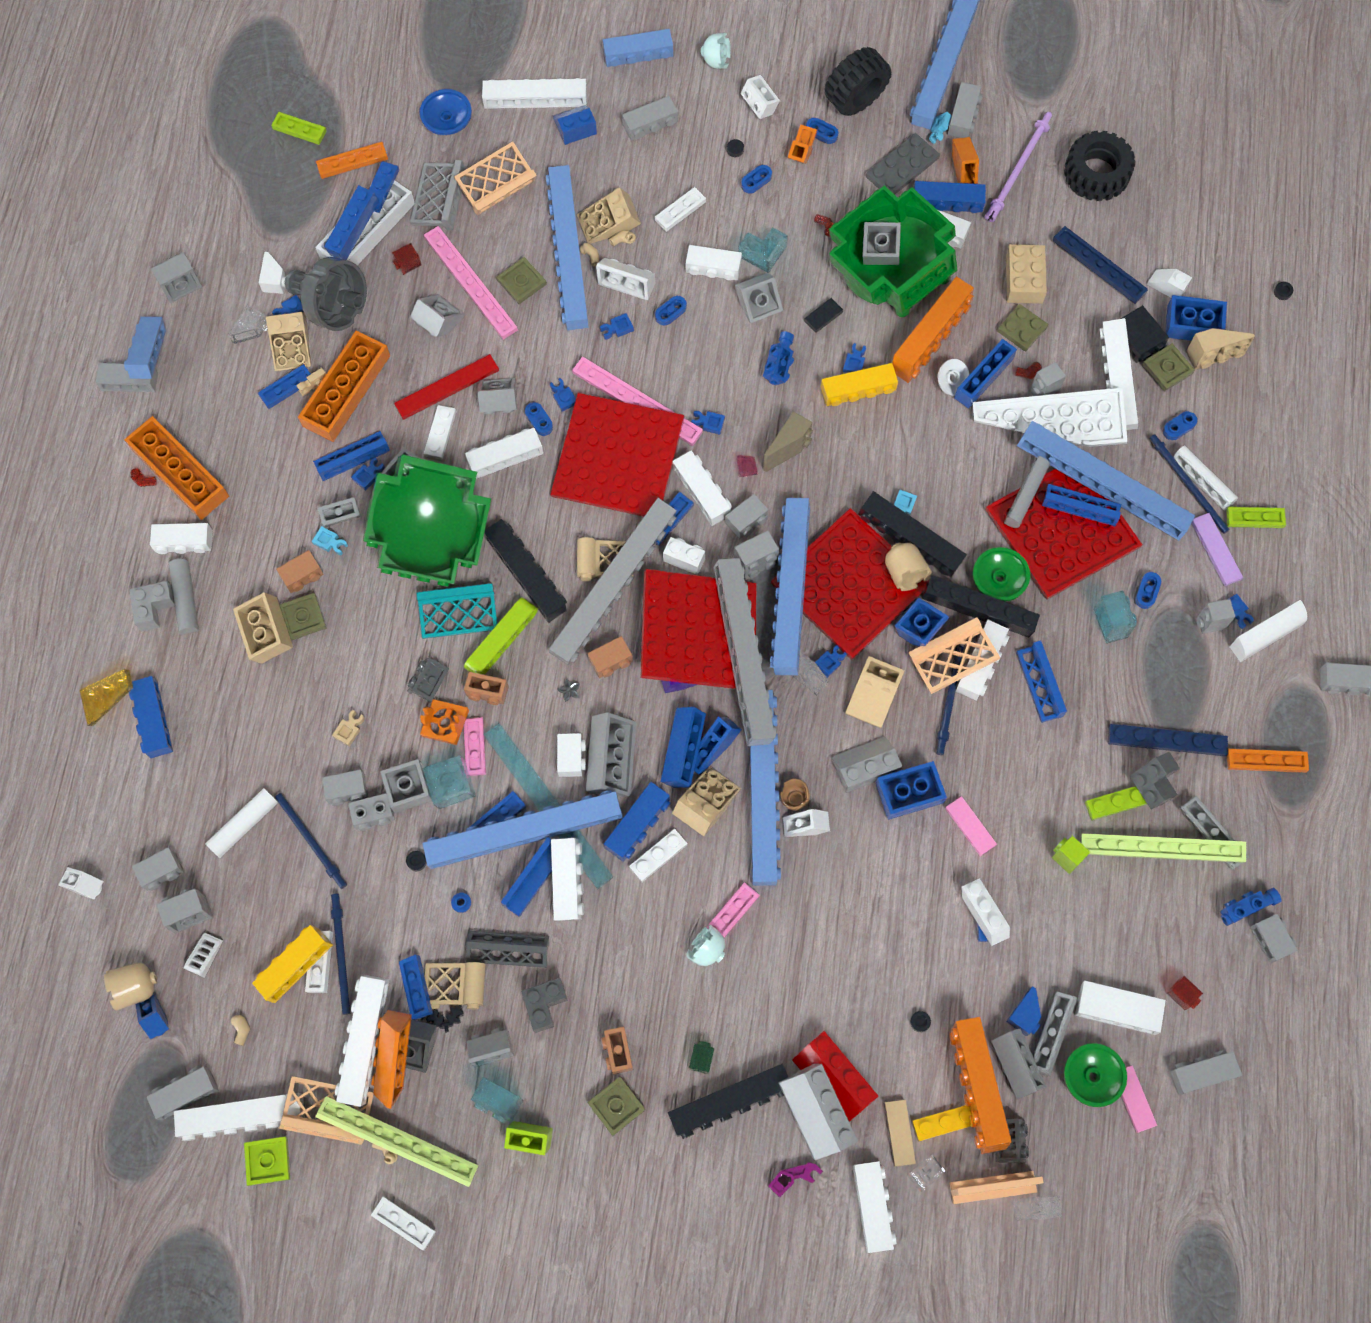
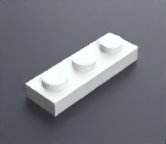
M694 187L656 215L655 221L667 232L706 203V198Z
M437 406L424 450L425 457L443 460L456 415L455 408Z
M674 829L633 862L629 868L643 882L685 848L687 842Z
M322 931L332 943L333 932ZM331 948L307 971L305 992L327 993Z
M382 1197L371 1214L372 1217L423 1251H425L436 1233L435 1230L385 1197Z

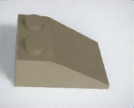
M793 411L764 454L763 470L765 472L801 453L804 447L808 448L812 441V421Z

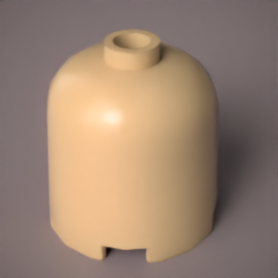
M897 543L891 547V550L886 555L885 563L897 589L900 588L901 591L918 587L916 583L923 579L927 581L931 576L932 572L914 544Z
M135 963L106 971V974H104L105 987L107 992L111 991L114 1000H110V1003L115 1011L149 999L154 993V984L157 983L155 972H150L149 968L143 963Z

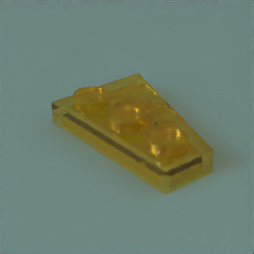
M123 669L80 689L87 726H94L133 689L129 670Z

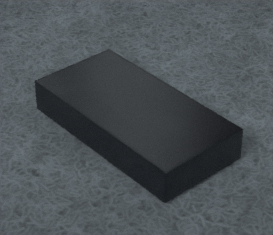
M830 298L806 316L804 322L817 333L842 314L843 309Z

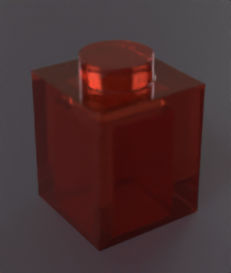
M411 243L392 252L394 257L392 263L395 269H400L403 275L422 266L420 257Z
M1183 976L1177 980L1166 994L1181 1008L1187 1010L1190 1007L1194 1009L1201 1002L1199 997L1203 992Z

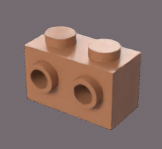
M309 550L276 569L290 593L300 591L306 584L315 582L324 575Z
M622 636L587 653L588 659L599 678L609 677L615 670L619 668L624 669L633 661L632 654Z
M469 672L464 691L470 700H485L491 705H504L509 686L506 679Z
M619 1027L604 1031L605 1037L601 1039L603 1049H608L609 1057L605 1058L607 1069L612 1070L613 1075L632 1071L633 1066L625 1028Z

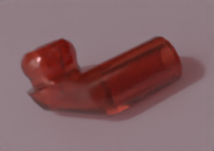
M817 214L814 222L824 225L826 228L824 230L825 235L831 237L829 229L834 224L832 219Z
M1034 362L1027 369L1017 367L1015 376L1033 379L1036 373L1042 370V366L1039 362Z
M138 468L131 470V479L138 486L157 485L155 476L145 477Z

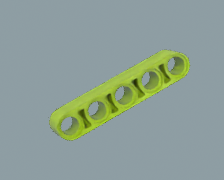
M520 598L467 659L464 668L469 672L485 675L535 617L538 608L525 598Z

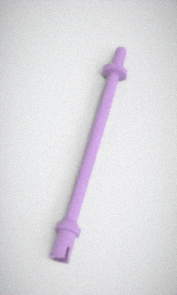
M1047 112L1042 120L1036 121L1034 135L998 198L993 199L990 203L991 206L985 214L986 220L991 216L989 222H994L999 212L1003 210L1005 206L1003 201L1043 132L1049 131L1050 126L1048 122L1052 117L1051 112Z

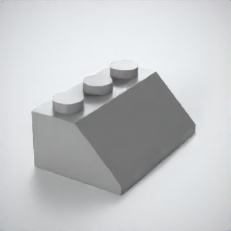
M886 737L831 757L846 793L874 783L878 777L895 773L902 769V764L895 748Z

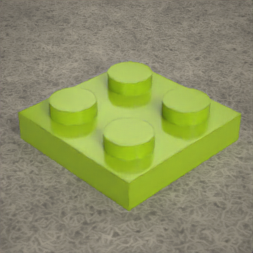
M286 1136L244 1143L247 1186L291 1180L288 1139Z

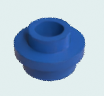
M457 893L451 900V906L456 912L464 913L471 907V898L466 893ZM460 899L465 901L462 906L458 905Z

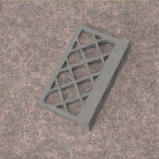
M455 160L454 164L424 163L410 220L411 225L444 226L446 230L454 229L462 190L454 176L466 170L462 160ZM428 169H436V170H437V171H436L434 174H432L431 176H428V175H427ZM446 170H452V173L445 177L443 175V172ZM441 175L443 179L435 184L432 180ZM465 176L460 178L463 184L465 181ZM431 182L433 187L425 191L424 186ZM448 183V188L442 192L439 188ZM437 190L440 194L432 199L429 195ZM427 197L430 201L421 206L420 202ZM444 198L445 203L438 207L436 202ZM434 205L437 209L428 214L426 209ZM422 212L426 214L423 219L417 220L419 214ZM440 212L442 215L441 220H433L432 217Z

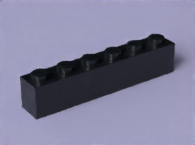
M874 491L858 513L863 521L876 526L879 532L886 533L892 537L894 542L914 544L926 563L938 568L939 572L945 576L952 577L967 556L966 553Z
M501 519L485 529V539L538 608L545 620L550 623L567 611V601L562 594L558 595L555 591L556 586L552 580L546 579L544 576L546 573L543 568L534 563L535 558L532 553L525 551L523 548L525 545L522 540L513 535L514 530L509 523L505 524Z
M933 575L927 581L921 598L970 617L978 618L984 622L990 620L1008 628L1009 631L1028 638L1035 632L1040 614Z
M783 1063L669 1111L668 1115L677 1137L682 1136V1139L694 1135L693 1131L698 1128L704 1131L713 1127L712 1122L719 1119L721 1123L733 1118L731 1114L738 1111L740 1115L752 1110V1105L757 1103L759 1106L771 1102V1097L776 1095L778 1098L783 1097L784 1094L779 1082L788 1078Z

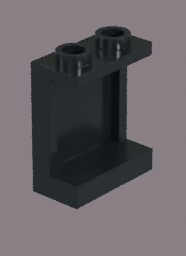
M1143 305L1120 318H1125L1128 345L1136 355L1134 360L1136 363L1141 360L1145 361L1153 353L1159 352L1167 346L1166 343L1169 336Z

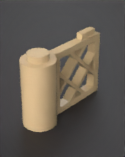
M588 537L578 539L577 577L581 581H591L592 578L601 577L604 572H600V565L604 562L610 565L611 562L608 558L614 553L617 555L619 553L617 550L623 547L626 541H602ZM600 546H607L611 552L605 557L600 552Z
M478 962L426 963L425 981L428 994L434 987L441 993L436 1000H430L432 1009H440V1005H467V1009H479V1006L483 1005L486 964ZM431 968H439L443 973L435 982L430 977ZM454 968H461L460 977L454 982L448 974ZM447 977L452 985L443 992L437 984ZM454 987L459 991V1000H451L447 996Z

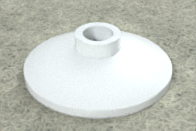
M958 359L945 361L938 372V383L942 391L950 396H955L957 388L970 375L969 370Z

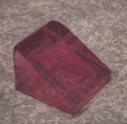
M743 455L736 457L739 477L758 475L755 457Z

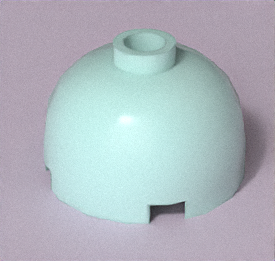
M726 33L710 35L704 42V46L701 47L702 57L712 68L726 69L729 63H725L726 58H730L729 38H725Z
M710 924L709 929L706 927L702 929L693 940V950L690 951L688 949L687 958L699 966H709L715 962L719 963L725 955L723 952L725 939Z

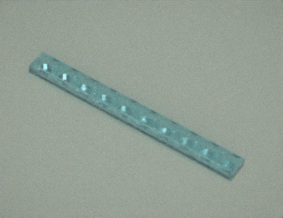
M500 724L483 734L539 811H543V808L548 806H560ZM579 830L558 835L559 839H579V843L582 844V854L579 855V863H582L583 871L596 889H599L613 879L612 874Z

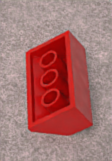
M825 1031L792 1059L800 1071L812 1064H822L849 1122L879 1097Z

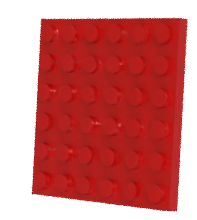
M578 393L552 486L551 497L644 517L657 498L664 501L673 465L672 461L675 458L685 416L683 414Z
M1057 469L1045 474L1018 528L1010 527L1004 524V521L1020 488L985 508L1012 550L1018 552L1026 560L1030 569V576L1046 600L1134 552L1143 545L1121 514L1116 526L1042 506L1048 484L1110 501ZM1106 507L1107 509H1111V510H1114V511L1116 510V509L1111 508V507Z
M850 508L807 547L803 615L853 660L923 594L927 581L921 580L916 583L918 587L908 591H901L900 588L897 589L885 563L886 555L892 546ZM777 576L771 580V584L775 588L780 586V582H777Z
M650 569L645 570L640 678L736 689L715 578ZM746 582L748 585L747 597L751 601L750 612L751 617L755 620L754 632L756 635V583Z

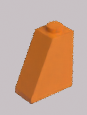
M971 138L953 139L952 158L957 182L978 184L979 157Z

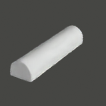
M1186 446L1181 447L1176 452L1174 459L1185 473L1224 511L1238 499Z
M263 788L205 844L221 858L278 802Z

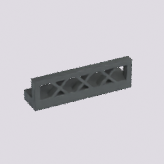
M469 931L466 941V962L547 968L549 936ZM471 949H479L483 954L481 956H471ZM494 950L500 951L503 956L495 958L491 952ZM520 952L523 957L521 959H514L510 954ZM541 953L543 954V961L534 960L531 955Z

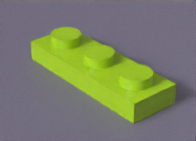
M281 112L277 113L271 125L273 130L320 145L327 132L324 126Z
M1228 507L1226 509L1228 527L1284 528L1286 526L1285 508Z
M1135 786L1087 800L1085 805L1091 821L1141 807L1147 805V803Z

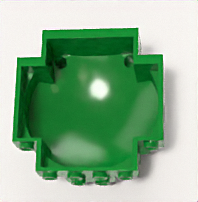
M884 185L874 191L868 199L863 200L859 206L848 212L844 218L834 223L829 229L831 240L838 245L829 253L831 264L843 274L849 288L858 297L876 305L884 302L889 303L895 307L896 315L901 318L906 317L910 313V308L940 284H947L951 280V275L958 271L956 251L948 244L949 241L956 237L955 225L913 187L904 191L898 198ZM865 222L901 223L899 265H863Z
M400 455L398 456L394 476L381 473L376 474L373 493L367 511L363 541L367 542L366 546L378 548L379 545L377 568L381 569V573L392 575L394 571L398 572L399 577L411 579V575L417 576V581L430 583L431 579L438 581L437 585L448 587L449 583L454 584L458 563H461L460 566L471 569L472 565H478L491 498L473 494L477 477L476 471Z

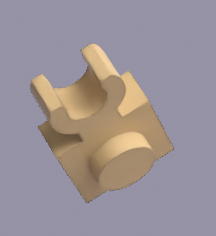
M320 368L306 377V381L300 382L297 385L298 391L302 396L307 395L311 389L314 391L317 389L326 376L325 371Z
M355 710L349 713L348 722L342 720L332 735L333 738L349 747L360 732L357 725L362 724L365 720L362 714L359 719L355 720Z

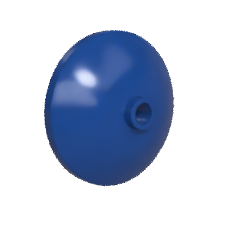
M442 89L429 94L420 107V118L423 125L429 131L438 135H451L461 131L467 126L472 116L471 104L467 97L452 89Z

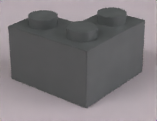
M1170 752L1154 758L1130 775L1150 809L1163 805L1178 795L1167 777L1180 769Z
M561 978L522 990V996L533 1031L537 1033L555 1027L549 1007L568 1001Z

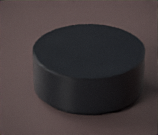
M733 139L727 143V153L729 156L740 157L743 154L744 144L742 141Z
M1279 282L1274 289L1275 297L1279 300H1288L1293 294V286L1288 282Z
M412 851L406 858L407 866L415 872L423 870L427 864L425 855L420 851Z
M917 1011L911 1016L910 1025L916 1032H925L931 1025V1018L926 1012Z

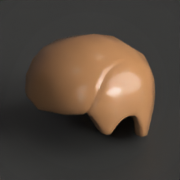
M793 778L784 783V787L780 792V798L786 808L798 811L808 804L810 792L806 783L801 779Z

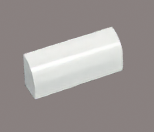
M1299 600L1240 635L1230 645V649L1238 660L1242 662L1301 627L1307 621V611L1304 604Z
M1083 981L1077 999L1075 1016L1157 1035L1161 1033L1166 1000Z

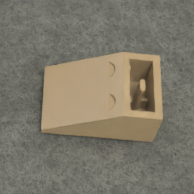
M620 187L577 214L587 243L590 244L611 238L623 230L630 231L641 224L630 195Z
M297 312L267 316L266 322L275 371L296 369L303 364L305 367H311L305 313Z
M1212 328L1196 333L1186 352L1194 369H1205L1218 362L1221 364L1230 358H1240L1245 355L1255 335Z
M868 656L845 714L882 728L905 670Z
M709 766L678 800L672 814L702 836H705L741 788Z

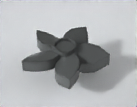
M568 679L565 680V687L558 689L560 693L564 694L565 702L571 696L579 698L576 690L579 689L580 683L571 684Z

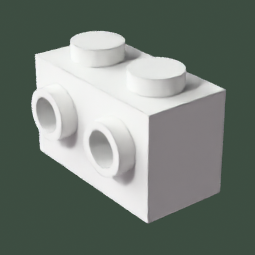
M761 75L747 79L740 93L759 119L773 115L780 102Z
M670 537L663 552V561L698 575L705 561V551L698 545L692 546L687 544L681 538L675 539Z
M581 733L557 734V772L559 777L582 776V770H586V758H582V751H586V740H582Z

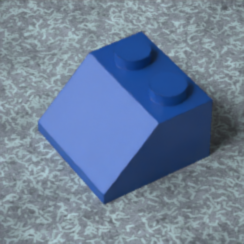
M586 105L553 115L565 145L597 134L596 121L590 108Z
M918 598L898 621L895 628L899 637L913 646H926L949 619V616Z

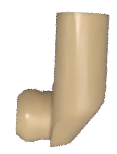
M623 230L611 237L609 242L613 247L620 242L631 244L635 241L636 236L632 232Z
M583 243L579 247L580 252L584 255H590L591 265L596 266L599 262L598 250L590 243Z
M235 1015L231 1019V1024L234 1025L238 1032L234 1043L244 1046L250 1027L245 1017Z
M374 1143L372 1144V1148L383 1151L386 1164H393L397 1161L398 1154Z

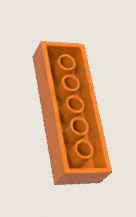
M957 276L954 278L894 354L892 364L896 376L907 383L912 378H917L922 365L926 366L931 359L930 355L939 350L941 341L949 337L952 327H957L963 313L967 314L972 306L970 303L974 298L972 295L974 291L973 286Z
M356 330L299 414L298 419L302 427L334 442L389 359L390 353L387 345Z
M153 416L124 439L129 448L200 520L204 519L229 497L224 487Z
M975 1017L956 1021L951 1029L952 1033H949L951 1045H955L957 1053H954L956 1065H960L962 1072L959 1074L961 1086H965L967 1094H964L966 1106H970L972 1115H969L971 1127H975L977 1136H974L976 1148L980 1149L981 1154L1006 1150L1012 1141L981 1018Z

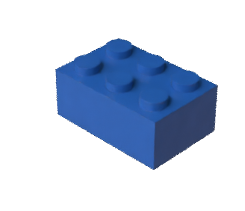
M1172 295L1167 305L1165 333L1169 338L1192 341L1196 333L1212 328L1225 330L1227 302Z
M934 761L878 777L875 783L888 820L944 804L947 799Z

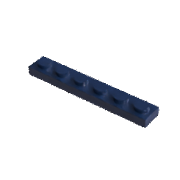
M1066 226L1053 237V242L1134 304L1147 293L1148 288Z
M1118 724L1109 725V745L1224 757L1228 755V736Z

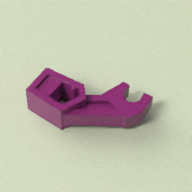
M814 1163L781 1170L768 1187L780 1198L794 1184L795 1179L801 1178L813 1183L815 1180L811 1178L810 1173L816 1171L820 1175L823 1171ZM783 1175L791 1179V1182H788L786 1187L778 1181V1178Z

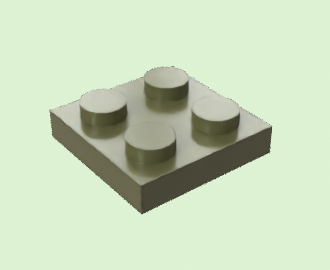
M525 257L496 277L501 286L518 304H521L547 285L546 280Z
M1019 304L999 326L997 332L1026 352L1047 329L1049 324Z
M1173 343L1146 359L1142 364L1164 391L1192 375L1195 371Z
M315 593L279 605L291 641L327 629Z
M618 1077L587 1102L612 1136H615L645 1111V1108L621 1077Z

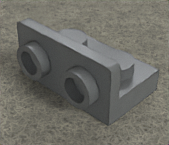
M429 657L419 662L416 668L418 672L415 677L413 676L407 685L409 687L407 692L410 694L414 693L424 700L432 702L449 668Z
M1006 1119L1012 1142L1006 1150L995 1151L996 1162L1026 1163V1158L1029 1157V1148L1026 1145L1028 1126L1025 1124V1120Z

